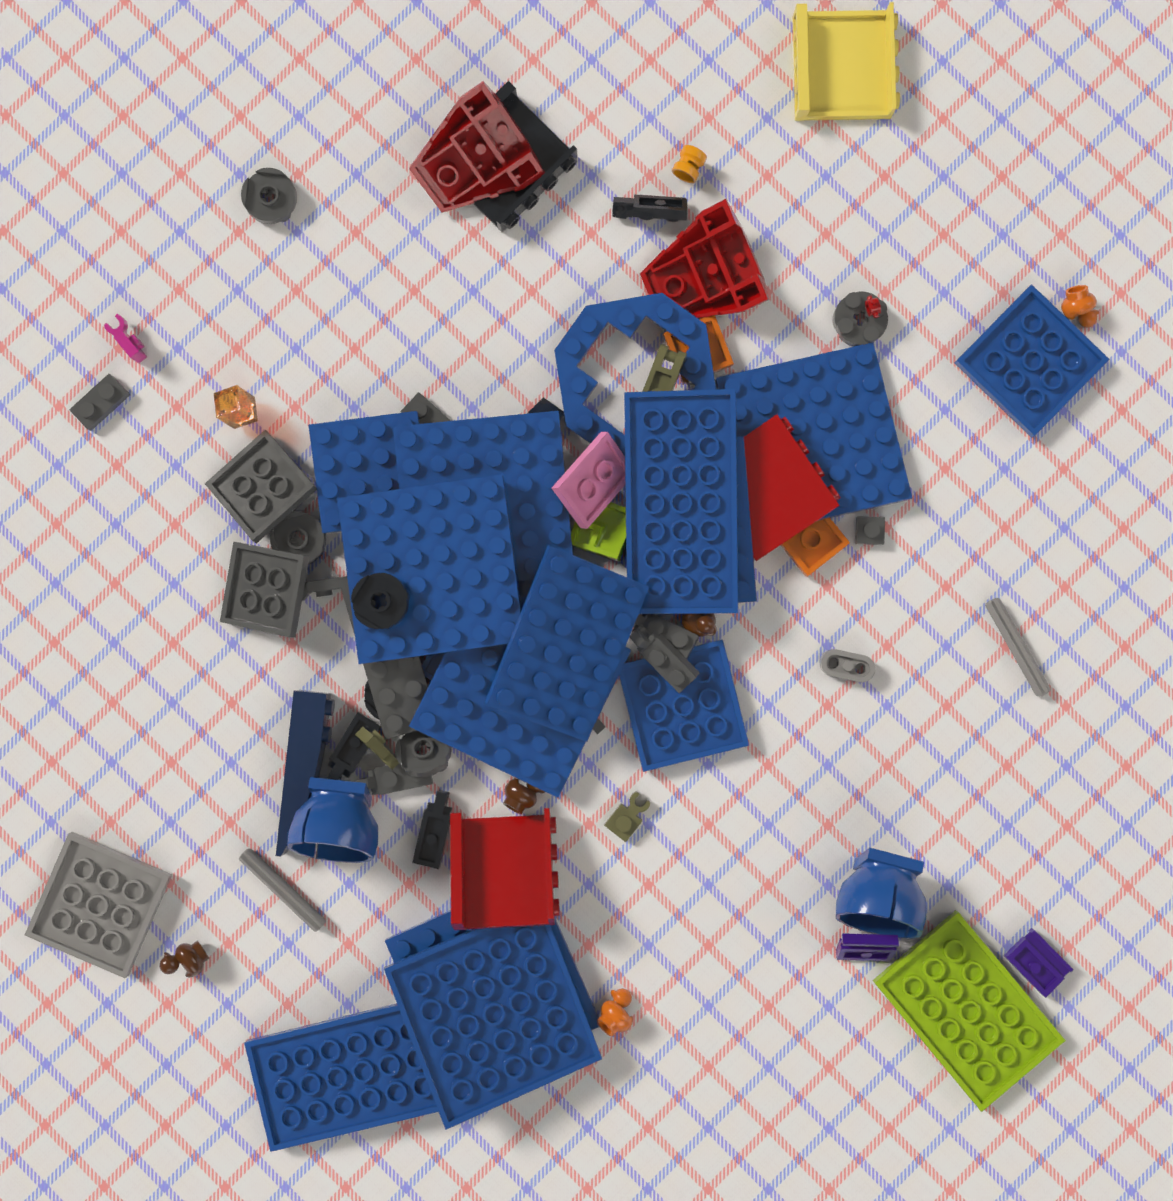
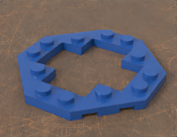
M663 293L585 306L554 350L566 426L590 444L601 432H608L625 456V435L583 405L598 385V382L577 367L608 323L631 339L646 317L689 347L686 352L685 363L679 375L695 385L693 390L716 389L706 324Z

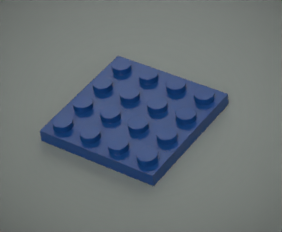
M1031 284L954 364L1032 438L1110 359Z
M418 411L308 425L322 533L341 532L337 498L399 489L393 426L420 424Z
M723 639L694 646L687 660L700 674L680 693L645 658L624 664L619 677L643 772L749 746Z

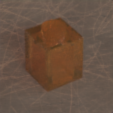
M235 385L213 393L216 418L233 429L258 421L255 397L240 386Z

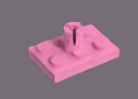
M601 432L552 487V490L579 527L583 529L589 528L626 485L625 456L608 432Z

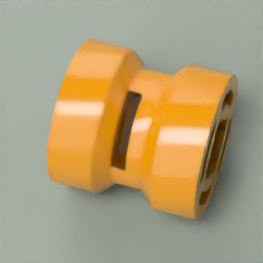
M684 145L680 152L681 158L675 162L672 173L682 181L695 183L699 176L698 170L704 166L707 155L697 147Z

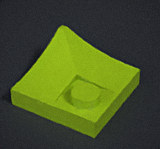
M610 502L588 529L580 528L575 521L571 531L572 547L619 562L626 546V508Z

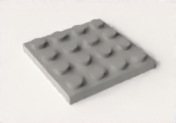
M68 833L25 932V936L120 977L127 978L172 874L77 833Z

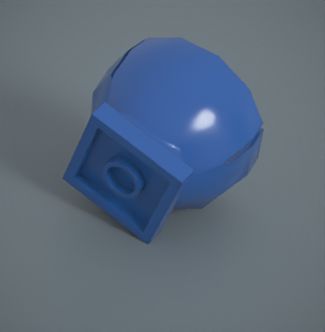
M310 777L308 789L312 796L296 811L287 834V849L296 854L314 858L315 846L318 844L316 859L345 863L370 862L374 858L378 846V824L369 809L372 796L367 784Z
M868 848L854 859L853 870L856 871L841 885L836 900L837 921L848 927L871 934L898 935V938L906 939L921 937L926 922V898L916 881V877L923 873L924 862Z

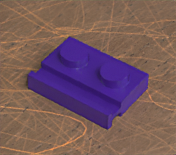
M1032 928L1025 937H1022L1004 955L1045 998L1065 979L1064 977L1069 972L1074 970Z
M842 933V938H840L836 948L837 960L891 962L897 951L896 947H899L898 935Z

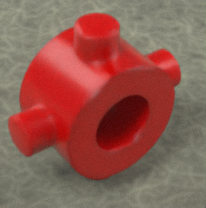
M868 296L865 301L866 312L868 316L878 318L881 313L880 302L877 297L872 298V296Z

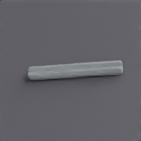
M999 598L988 601L985 606L1033 692L1039 697L1050 692V687L1002 601Z
M249 848L241 854L239 861L314 932H317L325 924V918L252 849Z

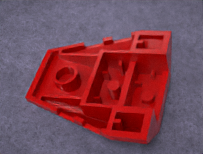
M484 81L458 99L409 167L441 213L474 204V201L484 198H495L499 194L515 190V192L523 190L545 173L529 142L498 96Z
M727 199L701 211L685 231L682 230L676 236L677 239L666 250L663 249L640 273L648 295L663 293L696 318L745 312L769 300L764 276L744 229Z

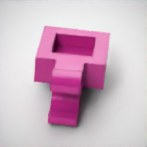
M116 314L115 317L119 321V326L113 329L109 324L105 323L104 328L114 336V339L131 359L141 363L147 358L141 350L145 346L134 334L131 336L127 334V321L119 314Z

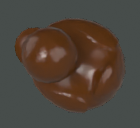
M714 613L682 614L684 629L699 637L713 636L716 633V617Z
M514 778L505 786L506 799L503 804L510 810L522 815L525 809H529L536 804V793L542 794L545 791L528 783L524 786L519 783V779Z
M197 940L192 945L188 943L180 944L175 950V955L164 952V957L161 959L159 967L164 974L169 975L175 973L179 968V964H181L186 970L185 976L190 978L199 975L204 968V962L210 958Z

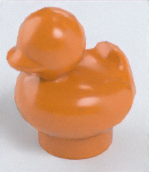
M1077 285L1068 288L1065 291L1066 298L1061 305L1065 317L1069 320H1074L1078 316V322L1082 327L1089 328L1095 325L1099 311L1094 309L1097 305V300L1089 292L1088 286Z
M624 988L616 991L611 990L613 1000H608L601 1006V1016L597 1019V1024L609 1036H614L616 1032H626L633 1023V1016H629L624 1009L630 1005L632 996Z

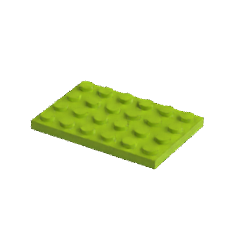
M956 910L872 980L981 1112L1066 1041Z

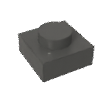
M857 516L855 544L884 545L885 517Z

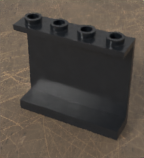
M509 81L495 94L529 142L545 173L523 190L516 192L512 190L499 194L495 198L490 199L488 197L474 201V205L501 232L506 228H513L520 220L519 215L526 209L531 210L539 201L538 197L545 190L547 192L550 191L557 184V178L564 171L566 173L571 171L577 163V148L573 145L569 149L517 97L516 88Z

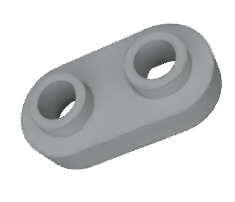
M831 649L824 652L820 658V668L828 676L855 682H867L875 674L873 660L865 655ZM831 658H835L837 660V666L835 668H831L829 666V660ZM859 663L864 667V671L861 674H858L855 670L856 665Z

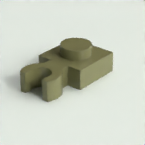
M362 727L355 734L390 769L393 770L399 764L397 758L383 745L386 740L376 730L370 733Z
M637 791L630 796V805L625 807L620 803L604 824L605 827L624 842H627L642 822V819L637 816L638 813L646 811L650 806L649 800L642 806L635 804V799L639 795Z

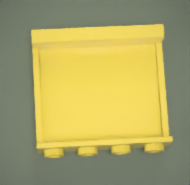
M890 2L886 10L807 11V4H796L792 16L795 121L891 119L895 110L899 109L900 93L896 92V83L899 81L900 70L899 66H895V57H897L899 51V41L895 39L894 30H897L898 13H894V2Z

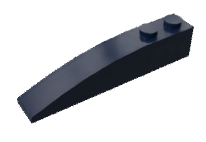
M294 690L275 856L281 857L288 852L287 834L296 811L312 796L308 789L310 777L319 778L326 743H330L332 727L328 726L329 716H333L335 700L331 699L332 693Z

